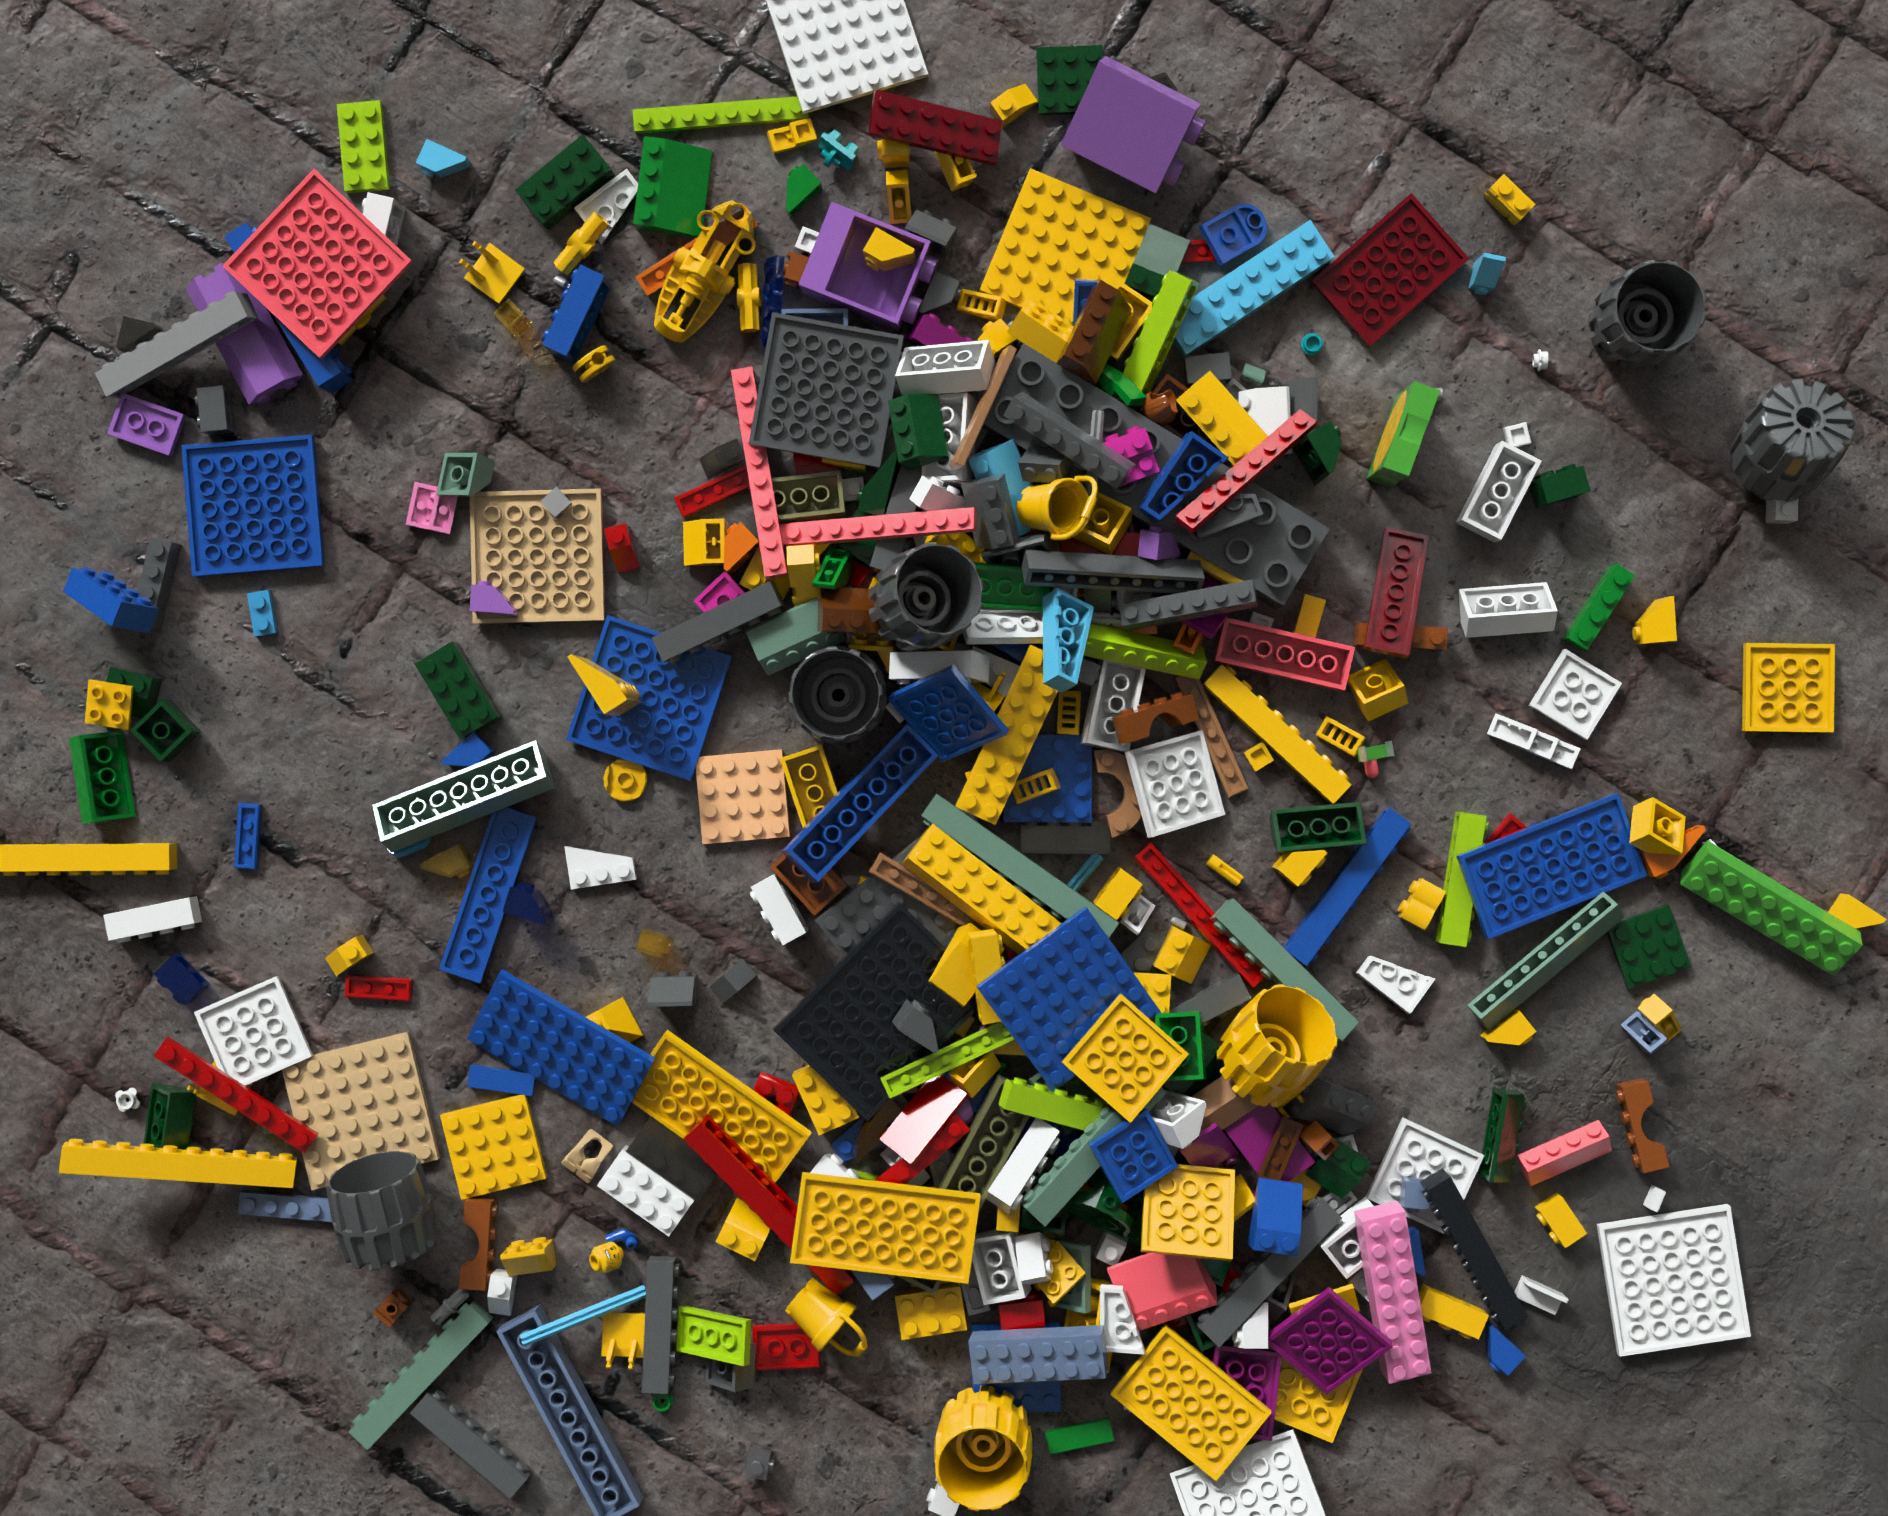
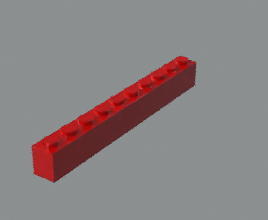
M707 1114L688 1131L683 1139L718 1174L719 1178L725 1181L733 1189L734 1193L748 1204L749 1208L764 1221L765 1225L771 1228L779 1236L780 1240L792 1249L797 1205ZM807 1265L811 1272L816 1274L825 1283L826 1287L836 1295L856 1279L851 1270Z

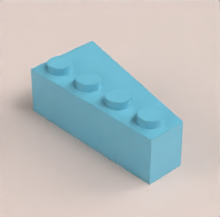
M1059 588L1043 597V684L1062 693L1077 685L1094 607Z

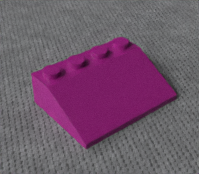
M1226 1340L1220 1347L1215 1345L1211 1348L1210 1361L1271 1409L1272 1413L1251 1439L1272 1441L1282 1356L1272 1349L1234 1347L1233 1340Z

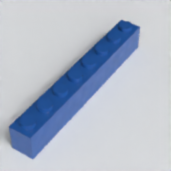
M1386 807L1366 833L1367 844L1355 848L1283 946L1290 955L1306 966L1309 963L1312 964L1319 955L1317 951L1322 945L1326 946L1331 940V932L1335 927L1338 929L1345 920L1343 917L1348 910L1351 911L1358 903L1356 898L1361 892L1365 893L1370 887V879L1374 874L1378 875L1384 867L1382 863L1387 856L1390 858L1397 850L1395 845L1400 839H1405L1409 834V826L1412 823L1391 808Z

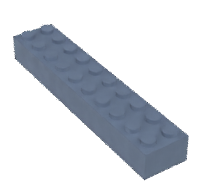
M541 1304L502 1324L496 1332L594 1516H622L640 1506L643 1495L557 1334L527 1346H523L521 1342V1334L550 1323Z

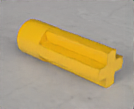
M1214 854L1206 863L1208 867L1235 886H1238L1244 877Z

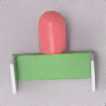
M1386 741L1385 744L1372 747L1361 746L1357 749L1359 762H1364L1365 773L1369 778H1376L1379 774L1377 759L1395 756L1392 741Z

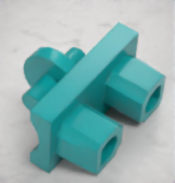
M836 130L829 134L824 132L820 137L821 141L818 145V149L822 151L820 155L825 158L824 166L828 168L833 164L836 167L842 166L847 171H850L853 168L859 147L854 143H849L846 147L841 145L843 137Z

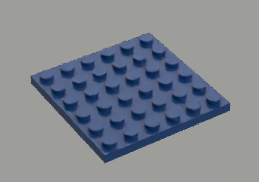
M314 435L181 445L193 577L325 566Z
M607 615L592 662L629 684L635 685L641 694L638 697L641 703L621 716L605 715L584 684L566 740L692 781L733 656L701 646L703 650L692 655L688 652L682 655L683 659L671 664L670 661L663 662L652 640V637L660 634V632Z
M1086 906L976 986L1053 1092L1055 1088L1058 1089L1076 1076L1061 1062L1119 994H1122L1150 1020L1155 1018V1014L1161 1013Z

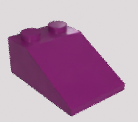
M1216 1123L1201 1131L1190 1146L1183 1149L1178 1148L1190 1165L1221 1168L1225 1165L1229 1167L1237 1161L1236 1157L1239 1156L1238 1151L1226 1133Z

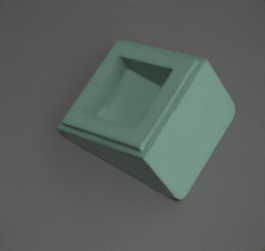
M1245 364L1240 378L1260 386L1264 381L1266 372L1250 364Z

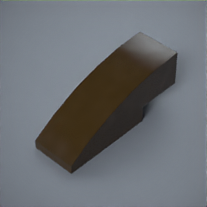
M890 1098L868 1121L865 1120L861 1126L852 1150L858 1162L881 1142L880 1138L889 1128L888 1124L902 1112L900 1106L893 1098Z

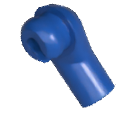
M620 1229L606 1235L607 1242L617 1243L621 1241L626 1244L628 1249H635L639 1241L636 1234L627 1229Z

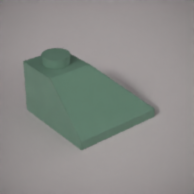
M445 453L436 495L472 497L491 483L495 461L479 453Z

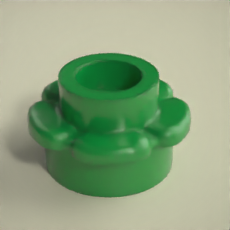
M669 1393L653 1394L652 1405L657 1411H668L670 1405L673 1404V1396L669 1395Z

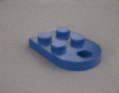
M1242 203L1205 222L1198 228L1217 263L1221 266L1258 245L1266 235L1267 223L1263 213L1257 207ZM1250 216L1256 218L1258 222L1257 227L1250 224Z

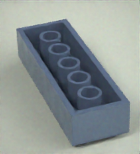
M1104 1325L973 1331L968 1341L974 1384L1105 1379L1109 1369Z

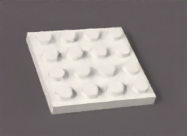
M1203 730L1125 752L1148 838L1225 815Z
M279 976L194 1012L218 1069L245 1086L313 1056Z
M1402 1117L1366 1197L1380 1205L1393 1201L1399 1203L1402 1177L1425 1179L1443 1168L1451 1176L1464 1200L1484 1155ZM1433 1205L1426 1210L1419 1209V1212L1405 1210L1406 1217L1444 1234L1441 1226L1444 1224L1441 1220L1438 1221L1431 1211Z

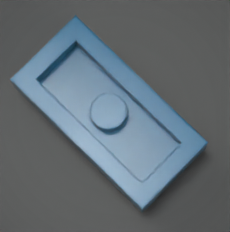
M271 590L247 593L254 637L278 634Z

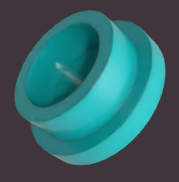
M1315 333L1305 335L1301 341L1302 351L1310 356L1317 355L1323 348L1322 338Z

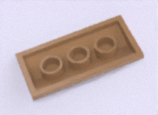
M1223 1076L1191 1096L1206 1102L1200 1132L1214 1123L1223 1130L1259 1105L1251 1103V1095L1249 1094L1244 1098L1240 1097L1232 1090L1235 1082L1232 1079L1225 1081Z

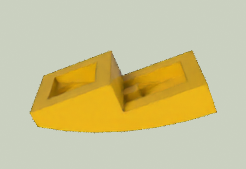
M811 118L791 122L789 126L767 132L773 155L817 140Z

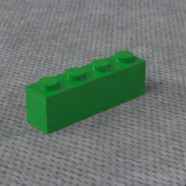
M1617 563L1608 566L1561 640L1578 651L1588 650L1635 575Z

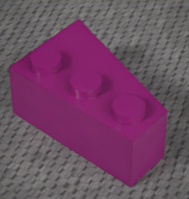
M931 313L918 316L914 325L911 324L904 336L905 341L909 342L912 340L920 346L974 341L971 338L966 337L964 339L958 335L959 331L950 325L944 326L940 323L941 319Z

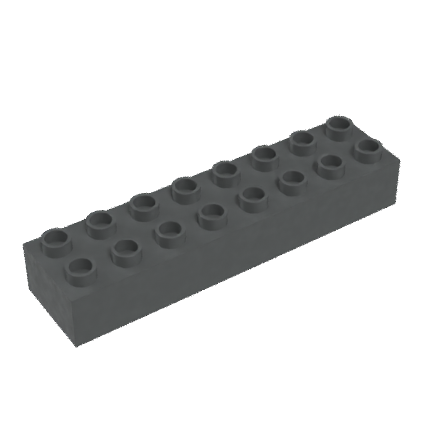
M1024 343L1010 364L982 426L983 429L988 431L987 435L1000 443L1014 439L1019 452L1023 453V455L1028 447L1053 448L1003 416L1012 398L1024 392L1089 435L1092 412L1094 410L1104 411L1102 443L1106 442L1105 438L1116 433H1118L1119 437L1126 435V430L1135 426H1139L1140 429L1146 428L1160 472L1182 440ZM1072 460L1074 468L1068 478L1074 479L1075 476H1085L1087 469ZM1221 463L1185 497L1197 498L1230 468ZM1159 473L1121 486L1118 489L1103 479L1098 478L1099 493L1132 508V523L1142 529H1149L1150 525L1163 526V530L1172 532L1178 548L1183 554L1188 556L1192 552L1240 580H1253L1257 598L1274 609L1284 606L1330 528L1252 482L1239 494H1256L1263 511V517L1199 540L1196 531L1192 534L1176 522V515L1186 507L1183 499L1161 520L1155 522L1136 509ZM1079 481L1085 487L1086 481Z

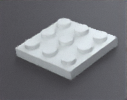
M1563 649L1529 706L1581 738L1588 740L1622 683L1569 650Z

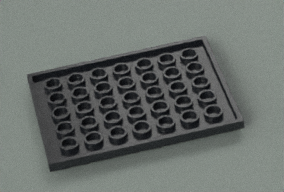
M898 902L773 1030L868 1121L890 1099L880 1078L933 1053L900 1032L892 1022L906 999L911 1002L915 999L929 1010L928 1015L933 1021L939 1049L977 1010L976 994L974 993L967 1004L962 1007L928 982L946 948Z

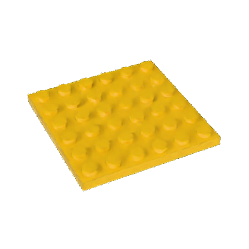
M1030 168L980 287V292L1003 297L1008 304L1020 309L1029 300L1038 301L1045 307L1046 311L1059 315L1065 324L1073 326L1075 280H1098V282L1102 280L1113 287L1119 280L1125 283L1152 218Z

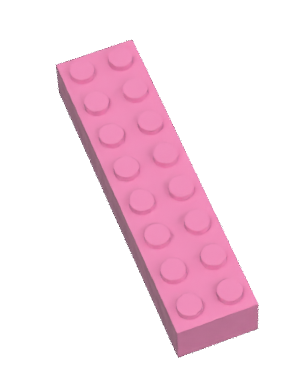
M1397 1201L1354 1211L1372 1324L1387 1336L1393 1345L1391 1349L1378 1357L1380 1371L1389 1384L1431 1374L1406 1212Z

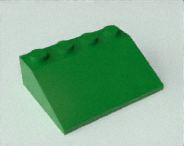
M644 136L633 220L637 230L696 238L700 235L702 230L698 226L697 218L702 211L706 210L713 151L669 139ZM703 216V217L701 218V224H702L703 226H704V218H705V216Z

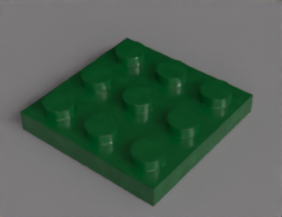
M1102 45L1036 47L1039 116L1072 115L1076 113L1098 62L1103 59Z
M1668 904L1623 919L1606 932L1625 986L1628 989L1691 967L1670 905Z

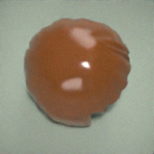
M1169 389L1158 395L1152 392L1147 393V398L1141 406L1145 417L1158 425H1165L1174 421L1178 410L1173 391Z

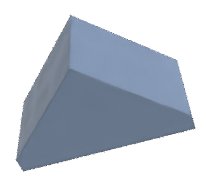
M1638 1011L1621 1024V1027L1639 1049L1650 1055L1668 1041Z

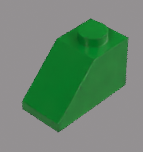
M804 164L800 167H794L788 174L786 211L790 218L823 189L821 182Z

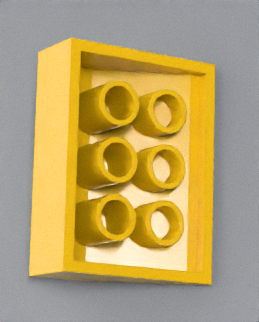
M572 654L567 656L603 714L621 716L641 703L638 698L641 694L635 685L629 684L587 658Z

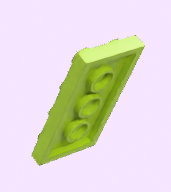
M376 100L337 104L344 191L346 193L390 190L382 102Z
M685 1305L679 1306L676 1351L740 1366L750 1365L752 1320Z

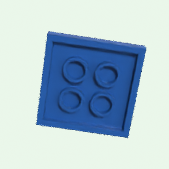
M1145 1108L1139 1112L1131 1123L1124 1120L1088 1144L1119 1201L1122 1203L1178 1167L1151 1115Z

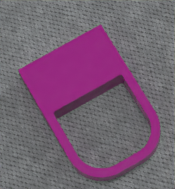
M1270 1103L1266 1107H1256L1224 1129L1256 1173L1259 1171L1282 1117L1277 1108L1272 1107ZM1299 1138L1281 1181L1289 1182L1315 1163L1313 1156ZM1180 1150L1177 1151L1174 1157L1177 1164L1183 1157Z

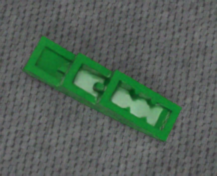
M1107 363L1096 385L1092 384L1098 389L1103 388L1112 397L1120 396L1127 406L1143 404L1147 398L1131 380Z

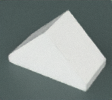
M1141 894L1136 900L1133 899L1129 903L1128 907L1130 909L1123 918L1119 917L1117 919L1136 935L1140 933L1155 908V905Z

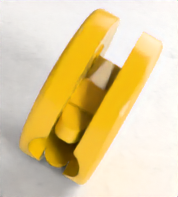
M606 345L591 351L573 365L572 369L575 373L583 369L587 370L579 377L582 383L598 376L615 362L613 355L606 356V353L609 351Z

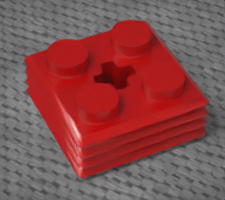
M764 1072L760 1073L753 1090L766 1100L776 1096V1101L779 1104L775 1103L774 1105L790 1117L800 1093L795 1084Z

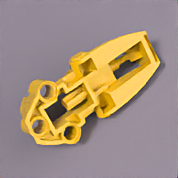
M731 200L714 207L710 211H702L697 218L698 226L702 231L691 250L685 247L679 248L674 256V263L665 279L658 299L654 320L656 330L667 339L682 343L708 321L726 294L729 295L735 285V278L728 275L740 254L747 256L754 251L756 245L753 215L741 203ZM734 208L743 210L744 216L742 219L736 220L732 217L731 212ZM705 215L711 216L714 220L713 225L704 227L701 224V218ZM723 218L741 231L719 267L716 264L726 245L715 239L706 256L703 257L701 254ZM742 239H748L752 243V248L748 251H743L739 247V242ZM681 288L685 291L680 300L681 305L677 312H672L667 320L664 318V315ZM696 297L701 303L688 326L683 330L680 328L684 319L682 314L686 307H690Z

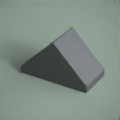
M742 959L709 987L721 1002L724 1003L757 974Z

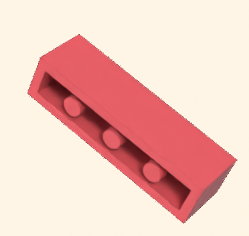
M1597 1120L1517 1156L1522 1173L1530 1186H1533L1612 1151L1610 1136L1600 1121Z

